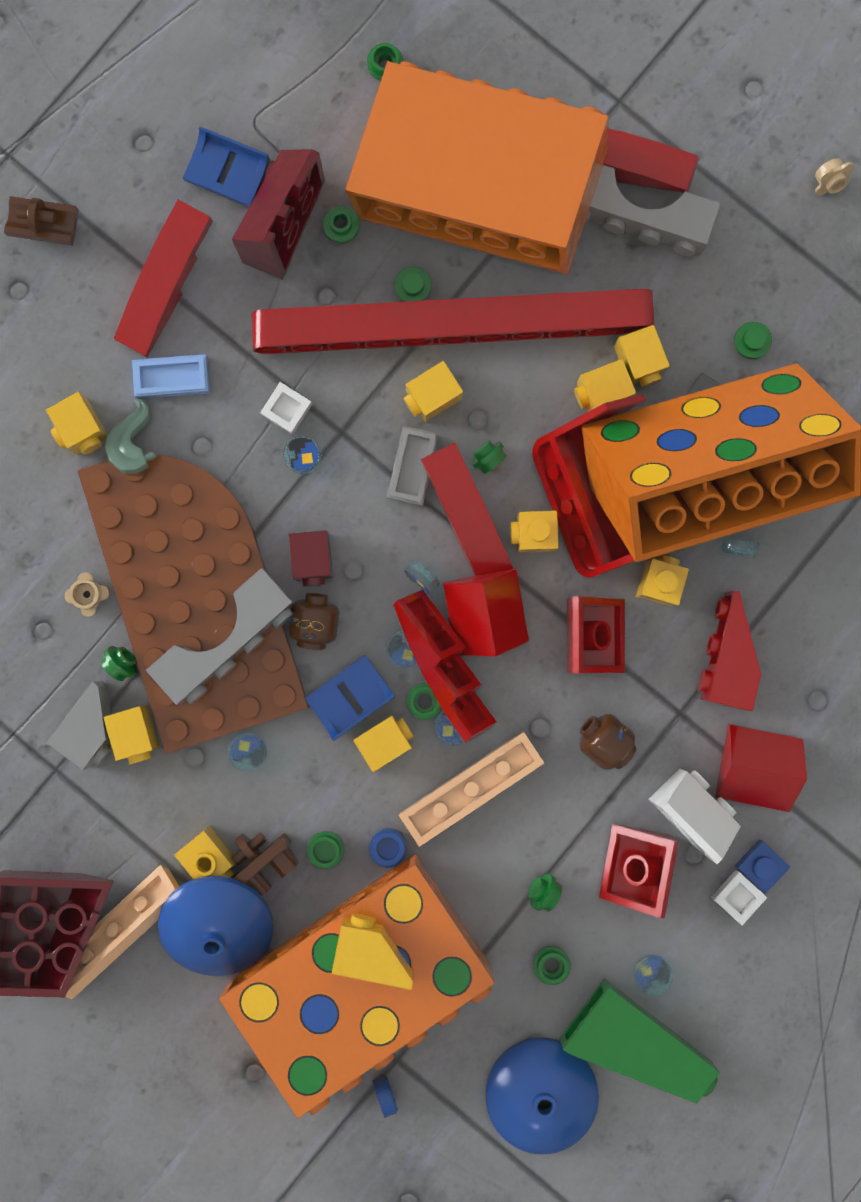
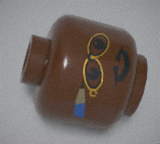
M306 593L305 599L295 601L291 608L293 616L290 618L289 623L290 637L297 641L296 645L298 647L312 650L325 649L326 644L332 643L337 637L338 607L328 602L327 595L319 593Z
M604 714L598 718L592 716L580 729L582 734L580 741L581 751L602 769L623 768L636 752L633 731L612 714Z

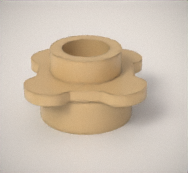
M839 158L824 163L815 173L819 186L815 189L816 194L821 196L827 192L834 194L843 190L850 182L849 175L854 169L853 163H844Z
M87 572L81 573L78 576V580L65 592L66 602L80 608L81 614L86 617L94 616L97 612V606L102 600H107L110 596L109 588L104 585L100 586L94 581L93 575ZM86 591L90 592L89 598L84 597Z

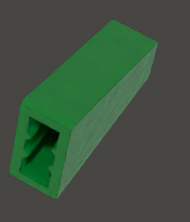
M605 978L559 1038L563 1050L570 1055L696 1104L702 1096L706 1097L714 1090L718 1081L717 1076L720 1074L709 1058Z

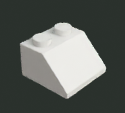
M679 768L648 800L700 853L718 864L724 858L741 827L732 818L737 812L722 797L715 800L706 791L710 785L698 772L693 770L689 774L687 771Z

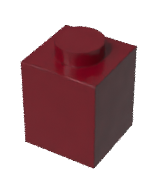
M327 530L289 534L293 579L302 581L303 587L325 585V578H333L330 537Z

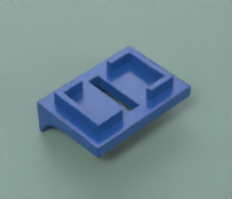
M200 126L197 144L184 173L183 180L250 207L260 189L271 161L268 154ZM232 153L236 156L222 185L219 181Z
M364 655L305 697V700L330 734L331 739L335 741L395 698V695L368 657ZM344 682L364 710L359 715L339 689L338 685Z

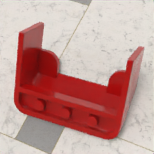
M643 394L603 403L542 436L533 445V461L552 510L557 511V523L574 567L582 576L587 578L595 577L632 563L635 560L590 489L582 425L622 414L646 401Z

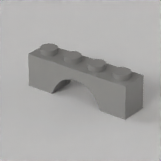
M603 165L585 223L591 220L603 224V228L611 233L623 234L627 232L637 235L641 242L648 245H658L661 243L673 247V251L682 256L691 257L694 254L700 256L708 244L721 203L685 191L677 201L661 209L640 208L629 202L620 192L615 179V169Z
M263 568L258 570L233 593L237 606V620L231 635L221 645L202 652L189 649L183 645H174L146 669L147 673L176 705L184 704L186 701L190 705L195 703L208 691L204 686L215 675L220 680L237 665L233 661L234 658L242 651H245L247 654L251 653L265 640L262 634L273 625L277 629L293 616L290 609L295 602L267 570Z

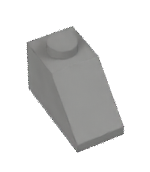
M102 681L92 682L46 742L81 770L91 768L93 765L99 767L112 751L108 746L110 739L103 718L112 715L108 685Z

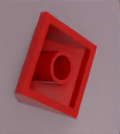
M516 568L443 582L451 628L466 646L460 655L496 657L529 641Z
M581 596L567 599V673H625V599Z
M728 724L715 797L790 812L807 780L803 739Z
M612 824L599 898L658 918H665L678 841L669 834Z

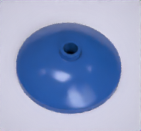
M207 876L182 884L168 896L159 915L158 933L165 951L182 967L202 975L227 976L252 967L265 955L273 936V917L264 898L249 885L228 877Z
M531 1038L514 1044L496 1060L487 1079L486 1105L493 1126L508 1143L528 1153L552 1154L571 1147L587 1133L598 1109V1086L589 1063L568 1054L563 1050L561 1042L557 1039ZM541 1100H549L551 1102L550 1107L546 1110L539 1109L537 1106Z

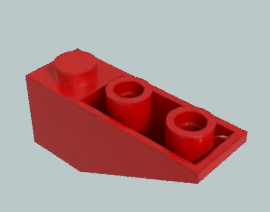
M733 590L725 592V596L720 597L717 602L715 619H719L716 634L712 633L708 640L706 654L710 655L708 669L701 672L698 691L702 692L701 700L753 712L761 679V671L740 592Z

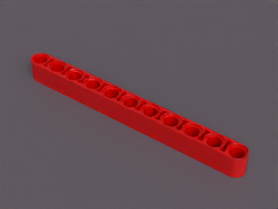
M650 289L257 310L251 314L253 351L259 354L627 335L651 325L655 326L653 292Z

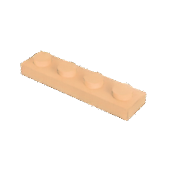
M522 731L400 812L398 816L420 847L543 765L544 761Z
M162 865L156 868L95 925L65 997L69 999L76 997L159 920L165 900L179 887L168 868Z

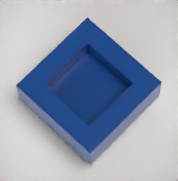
M760 839L734 865L763 894H766L790 868L787 863Z

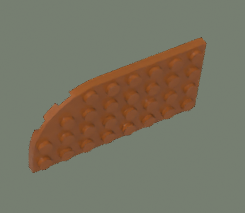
M156 455L155 459L147 462L149 468L139 474H123L111 464L110 460L78 470L165 754L309 708V704L305 700L306 695L284 625L277 629L273 625L262 634L265 640L251 653L247 654L245 651H242L234 658L233 661L237 665L219 680L215 675L204 686L208 691L192 705L187 701L184 704L176 705L146 671L174 645H183L199 652L208 651L221 645L231 635L237 620V606L233 593L261 568L266 570L249 518L235 496L210 473L189 462L170 456Z

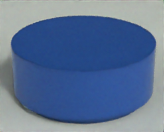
M392 828L379 830L370 842L369 851L371 858L382 867L390 868L397 866L406 856L407 842L405 837L398 830Z
M383 1075L373 1079V1086L384 1118L396 1114L398 1108L387 1076Z

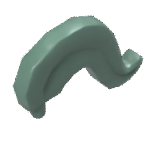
M139 398L134 400L135 406L138 407L137 410L115 425L106 438L105 451L111 464L123 474H139L149 468L148 461L156 458L155 452L144 455L142 448L132 443L134 437L151 419V411L148 404Z

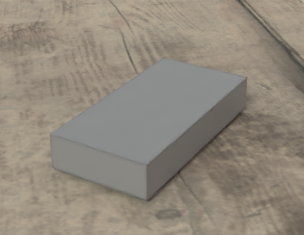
M403 426L387 499L423 507L429 477L421 459L436 451L439 433Z

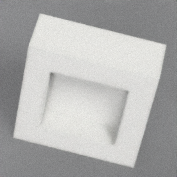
M279 382L260 414L293 435L313 404L304 396Z
M737 870L711 896L717 904L742 926L767 899L760 890Z

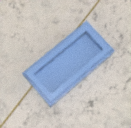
M206 354L132 360L134 396L136 398L144 399L210 393L208 357Z

